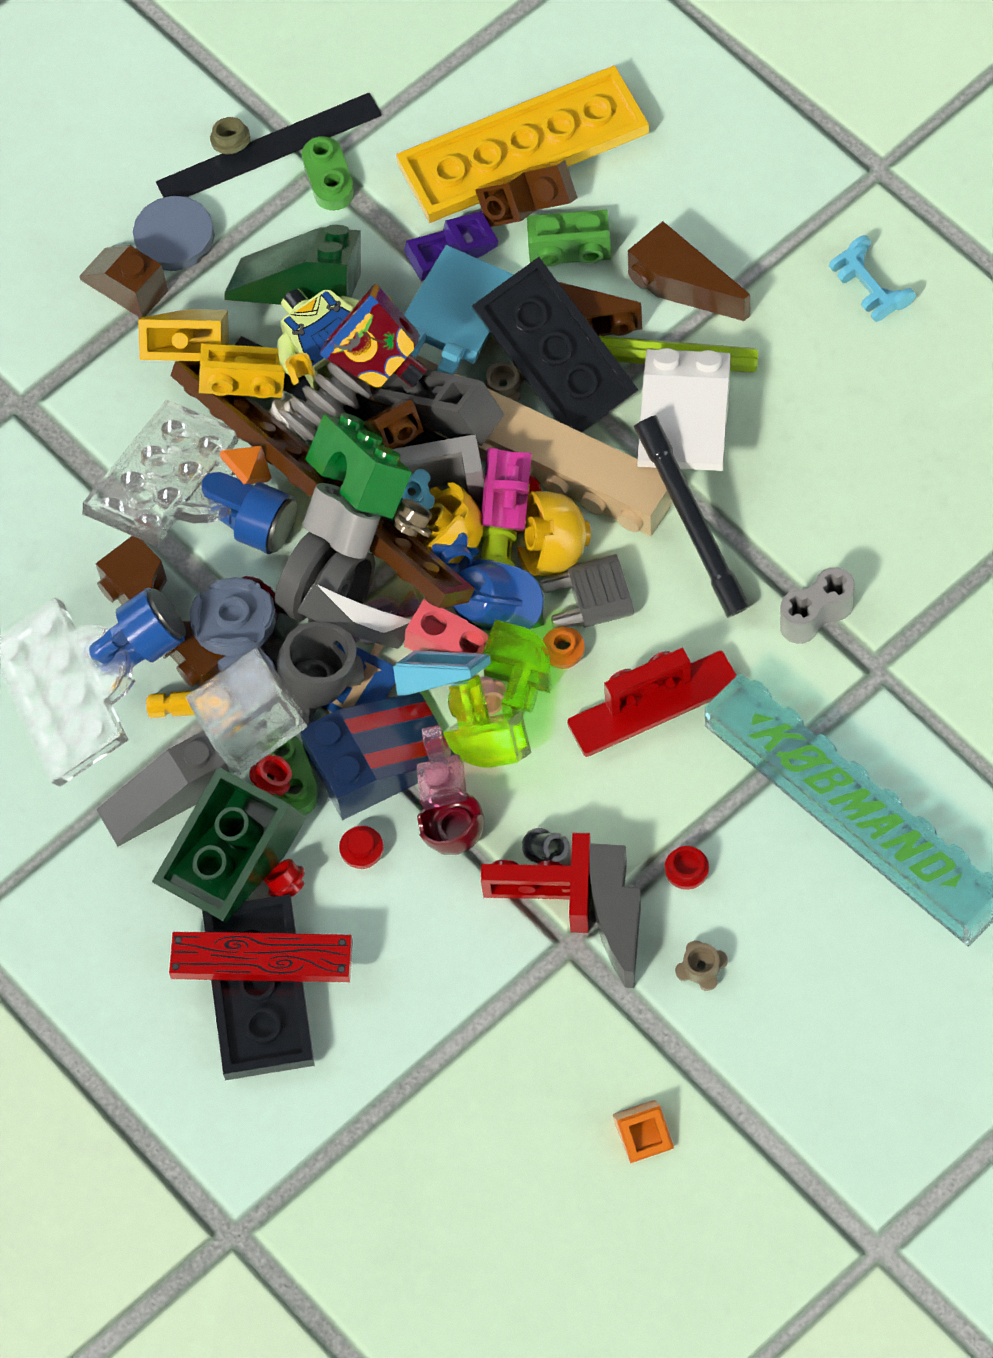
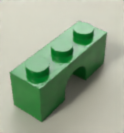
M342 413L340 418L323 414L305 460L321 476L344 481L339 493L356 510L393 519L412 471L399 460L401 455L398 452L382 444V437L368 431L364 427L365 422L362 419L348 413Z

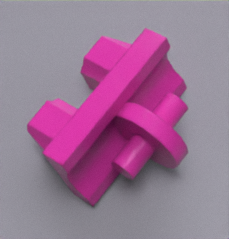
M494 448L487 449L481 513L482 526L525 530L532 453L510 452Z

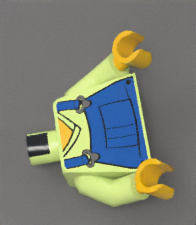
M294 289L284 296L281 305L288 314L280 321L283 334L278 339L279 365L283 366L285 373L290 376L293 385L298 384V378L305 375L310 386L318 390L319 387L315 380L317 374L328 379L331 378L327 367L330 361L322 357L320 351L324 341L360 300L347 296L339 297L331 290H323L311 299H308L300 289Z

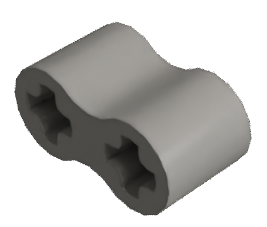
M327 483L317 484L302 524L303 527L312 534L325 539L335 551L343 555L358 559L366 558L381 516L356 510L339 493L340 487Z
M838 567L828 568L818 575L816 582L811 587L803 590H794L784 596L780 606V631L783 637L789 642L804 644L811 641L824 624L840 621L851 614L854 602V579L852 575Z

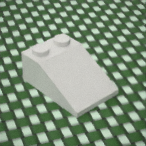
M647 349L640 421L657 415L673 448V455L680 469L723 471L730 393L731 353H718L711 350L695 352L675 351L673 349ZM639 439L637 467L656 468L654 463L650 461Z

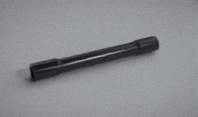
M657 415L640 421L634 425V429L674 503L710 577L711 586L726 617L730 618L750 608V605L735 574L729 569L673 455V448Z

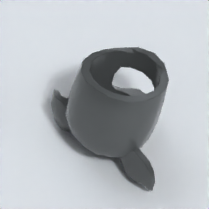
M314 621L297 626L286 636L277 657V675L281 690L293 704L299 707V728L311 723L316 710L321 706L334 702L346 687L361 685L364 680L362 660L360 656L356 655L357 645L352 635L342 627L329 622ZM335 641H338L343 646L345 652L336 646Z

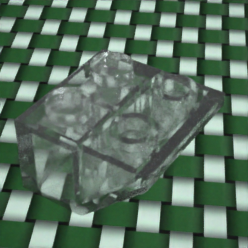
M257 646L186 696L210 743L235 776L242 774L308 727V714Z

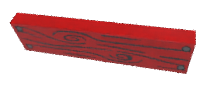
M172 932L169 975L171 979L350 983L353 939L352 935Z

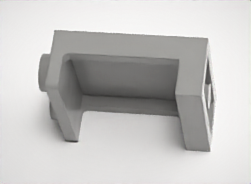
M476 434L392 449L401 455L399 460L412 471V474L417 469H424L429 473V490L437 486L443 491L450 488L447 483L453 482L461 486L472 496L482 513L484 478ZM408 489V494L411 496L415 495V489Z

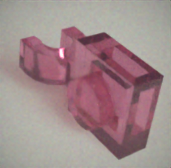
M439 725L423 728V742L429 761L416 764L420 803L425 810L467 800L464 762L458 754L450 756V741L447 737L442 738V729Z

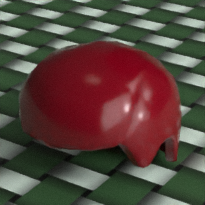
M460 790L440 792L429 799L422 812L417 815L419 836L427 846L443 855H459L473 848L481 838L484 829V815L481 805L474 796Z

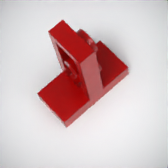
M572 833L571 866L549 860L541 861L537 865H519L512 860H497L492 864H482L481 886L483 898L570 900L569 921L571 933H589L590 833Z

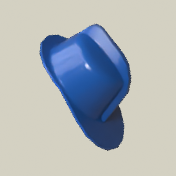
M477 559L473 561L472 566L463 569L458 574L475 588L469 603L452 606L459 617L469 621L468 623L478 628L504 635H519L529 631L539 621L543 611L544 595L539 582L531 573L519 567L492 560Z

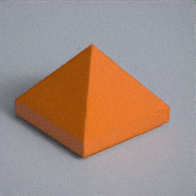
M262 446L222 450L219 454L220 458L243 484L269 482L272 478Z

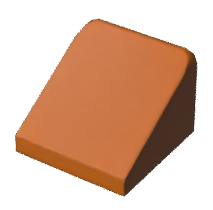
M656 1100L612 1115L630 1163L674 1149L661 1106Z

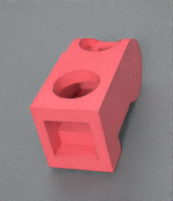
M423 599L405 629L404 647L412 651L486 654L492 644V640L483 630L468 623L469 621L444 608L433 606L426 599Z

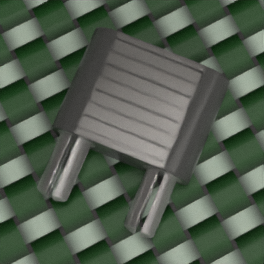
M617 554L575 564L568 568L565 573L540 580L543 593L571 587L577 609L552 615L551 622L554 628L568 627L580 623L586 628L634 615L632 600Z

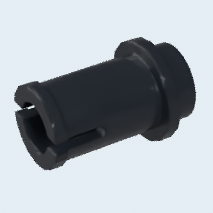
M534 828L524 836L522 851L524 856L534 863L548 860L553 862L565 859L570 849L568 839L565 836L560 837V833H550L543 828Z

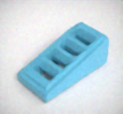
M414 650L393 666L398 696H406L470 679L491 664L490 655Z

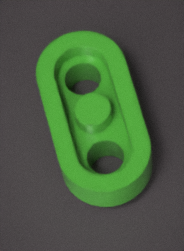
M325 136L309 140L303 147L302 160L317 204L326 210L332 211L345 208L353 200L354 187L339 143ZM321 152H327V153L324 154V155H317L318 153H321ZM334 182L338 183V185L334 187L327 186L333 184Z
M289 733L272 735L264 742L261 748V758L275 755L282 748L290 750L286 756L281 757L289 764L292 771L289 789L295 785L302 787V790L297 794H291L287 791L281 796L276 794L273 796L289 803L302 815H306L316 807L319 793L303 744L299 738Z

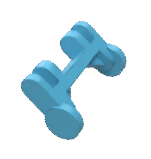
M862 235L856 238L847 250L832 259L829 267L833 272L840 270L837 277L842 283H847L855 277L859 279L870 293V295L863 299L861 306L867 312L874 310L871 313V318L878 322L895 310H902L914 301L916 293L911 288L892 291L881 288L865 269V254L871 245V240L868 236Z

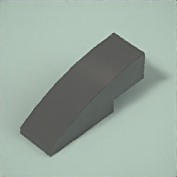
M590 843L591 892L594 915L601 941L624 987L634 988L641 912L640 888L625 887L627 867L626 846Z

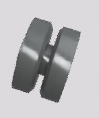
M308 532L289 556L281 573L275 594L276 610L299 622L308 619V623L314 622L315 620L298 613L301 603L313 584L363 604L374 577L376 565L374 555L368 552L367 557L363 559L348 557L335 551L325 539Z

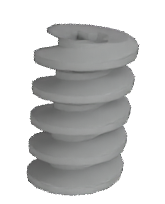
M330 362L327 365L331 375L330 379L320 374L315 376L319 390L305 385L302 389L307 401L303 402L292 397L290 402L294 413L292 414L281 408L278 412L305 441L308 439L313 441L323 414L340 418L342 413H346L344 410L345 405L355 410L360 408L356 394L359 393L369 399L372 397L368 384Z

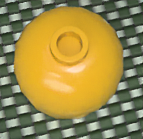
M453 482L447 483L450 488L443 491L437 486L430 489L429 492L434 496L435 503L429 510L432 518L427 527L432 530V534L430 537H426L418 532L415 538L433 552V544L451 545L460 533H465L468 537L467 547H476L478 549L484 526H482L480 508L472 496L461 486ZM464 556L454 557L448 563L458 564Z
M546 491L531 492L532 494H528L525 530H516L517 533H524L526 548L522 546L517 547L522 569L533 576L562 574L577 563L582 556L584 546L589 545L591 540L590 524L588 521H584L582 511L571 498L560 493Z

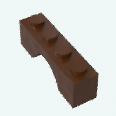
M136 533L95 563L101 579L97 582V585L104 596L112 603L118 600L123 605L146 588L156 589L161 592L167 582L162 560ZM183 621L186 630L185 641L162 657L164 659L168 656L172 657L178 664L176 667L178 673L190 687L197 684L202 690H206V693H211L212 689H216L223 684L217 662L226 655L214 654L202 647L193 635L191 622Z

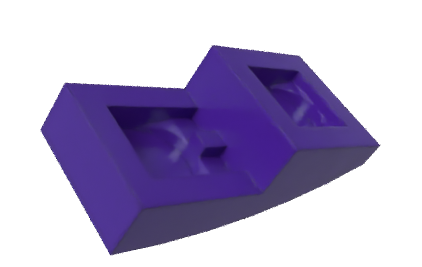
M479 211L445 220L443 231L406 240L404 252L420 281H423L428 276L446 245L479 258L496 248L499 241L483 212Z

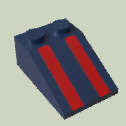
M421 692L338 709L299 728L306 755L342 821L459 764L458 757Z

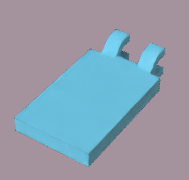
M446 245L404 314L420 334L417 346L410 354L416 358L424 343L443 350L441 354L443 358L437 367V372L452 375L455 374L462 359L474 364L491 334L472 310V305L514 274Z

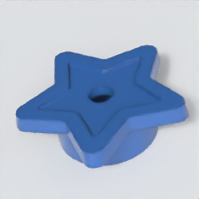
M460 533L451 545L438 543L432 545L434 554L457 574L463 569L472 566L473 557L479 554V550L476 547H467L468 537L465 533ZM464 556L459 563H448L454 557Z

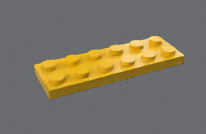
M613 65L397 153L396 159L400 170L430 224L479 204L475 189L532 166L565 160L567 167L649 134V124L617 68Z

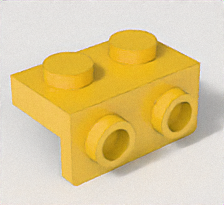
M201 343L199 393L218 396L240 395L258 398H282L285 371L283 366L279 365L278 348Z

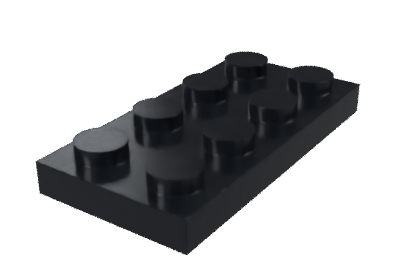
M540 257L533 260L472 305V310L554 420L584 433L638 393V388Z
M290 894L245 901L226 923L202 910L205 932L296 934ZM211 980L225 1081L315 1066L303 982Z

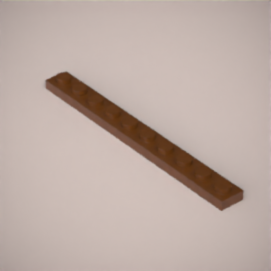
M176 361L174 363L170 376L184 387V391L206 406L212 416L222 420L235 431V435L240 440L247 442L252 447L262 446L267 463L274 465L287 476L288 481L292 485L302 489L311 498L316 485L319 483L342 487L344 481L321 476L305 460L310 447L250 396H218L199 393L200 361ZM381 516L369 549L374 556L384 560L397 572V575L402 580L413 585L425 596L426 601L433 606L446 608L469 603L475 589L419 540L398 530L394 526V519Z

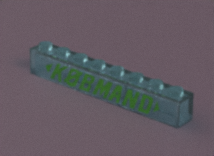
M739 673L705 706V727L967 947L993 923V875L989 872L983 874L971 864V860L964 850L955 844L949 846L938 837L935 828L929 821L921 816L915 818L903 808L902 801L894 792L887 788L882 790L870 780L867 771L855 761L849 763L837 753L835 745L822 734L816 736L804 726L803 719L796 711L790 707H781L772 699L771 693L762 683L757 680L751 682L742 673Z

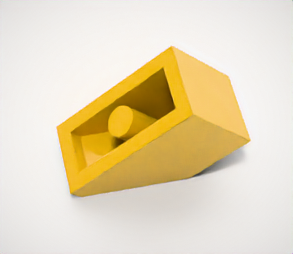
M185 309L138 319L140 360L200 361L201 343L229 345L228 310Z

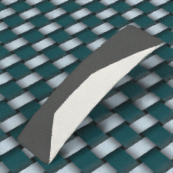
M317 584L311 586L298 609V613L317 622H329L338 625L352 636L396 649L400 648L404 642L405 629L411 619L358 603Z

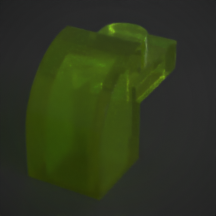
M495 619L483 654L490 655L491 664L483 669L484 676L509 682L501 702L503 720L506 723L520 726L525 711L529 713L533 711L538 690L547 693L551 691L552 676L549 652L542 639L533 631L519 625Z
M479 675L464 681L455 682L449 686L448 706L451 715L457 719V723L445 730L443 734L451 750L460 759L473 766L491 768L518 763L532 753L522 711L489 717Z

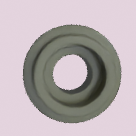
M222 118L213 125L210 135L211 145L219 153H237L250 142L249 129L238 118Z

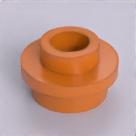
M557 627L550 630L544 636L541 648L544 659L550 665L559 669H568L582 659L585 644L583 637L575 629ZM558 643H570L567 649L561 650L556 648Z

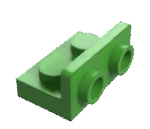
M607 209L530 215L526 217L530 263L538 257L541 258L547 267L556 266L560 263H596L600 260L611 259Z

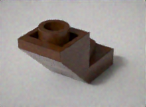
M565 160L532 166L475 189L482 212L490 227L520 222L536 210L570 204L578 198Z
M411 399L399 401L364 421L366 429L382 437V444L390 449L401 448L416 439L417 435L424 432L415 404Z

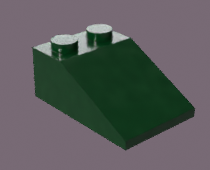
M344 225L320 227L242 257L224 292V299L281 305L284 296L294 289H300L308 299H311L323 290H331L339 297L347 296L352 298L361 275V230H350Z
M218 767L153 878L152 883L226 923L285 857L306 817L289 803Z

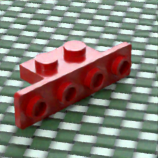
M683 647L673 652L663 651L653 656L648 663L633 670L623 669L613 674L608 681L604 682L605 702L568 718V728L582 754L585 757H589L740 688V680L723 651H717L691 663Z

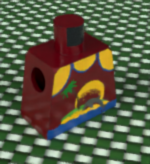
M376 284L369 289L324 341L320 351V355L376 388H380L393 373L412 388L427 370L426 366L410 354L417 346L420 334Z

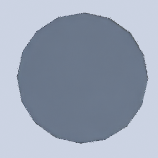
M181 196L160 198L150 203L137 216L133 228L136 249L162 264L163 270L178 271L197 264L198 258L202 257L204 253L207 255L212 248L215 235L210 214L203 205L189 197Z
M237 577L218 580L209 585V590L205 591L202 595L200 592L194 598L189 611L193 635L202 647L214 654L234 656L249 653L262 646L273 633L277 621L273 598L269 592L267 593L261 589L260 584L253 580Z

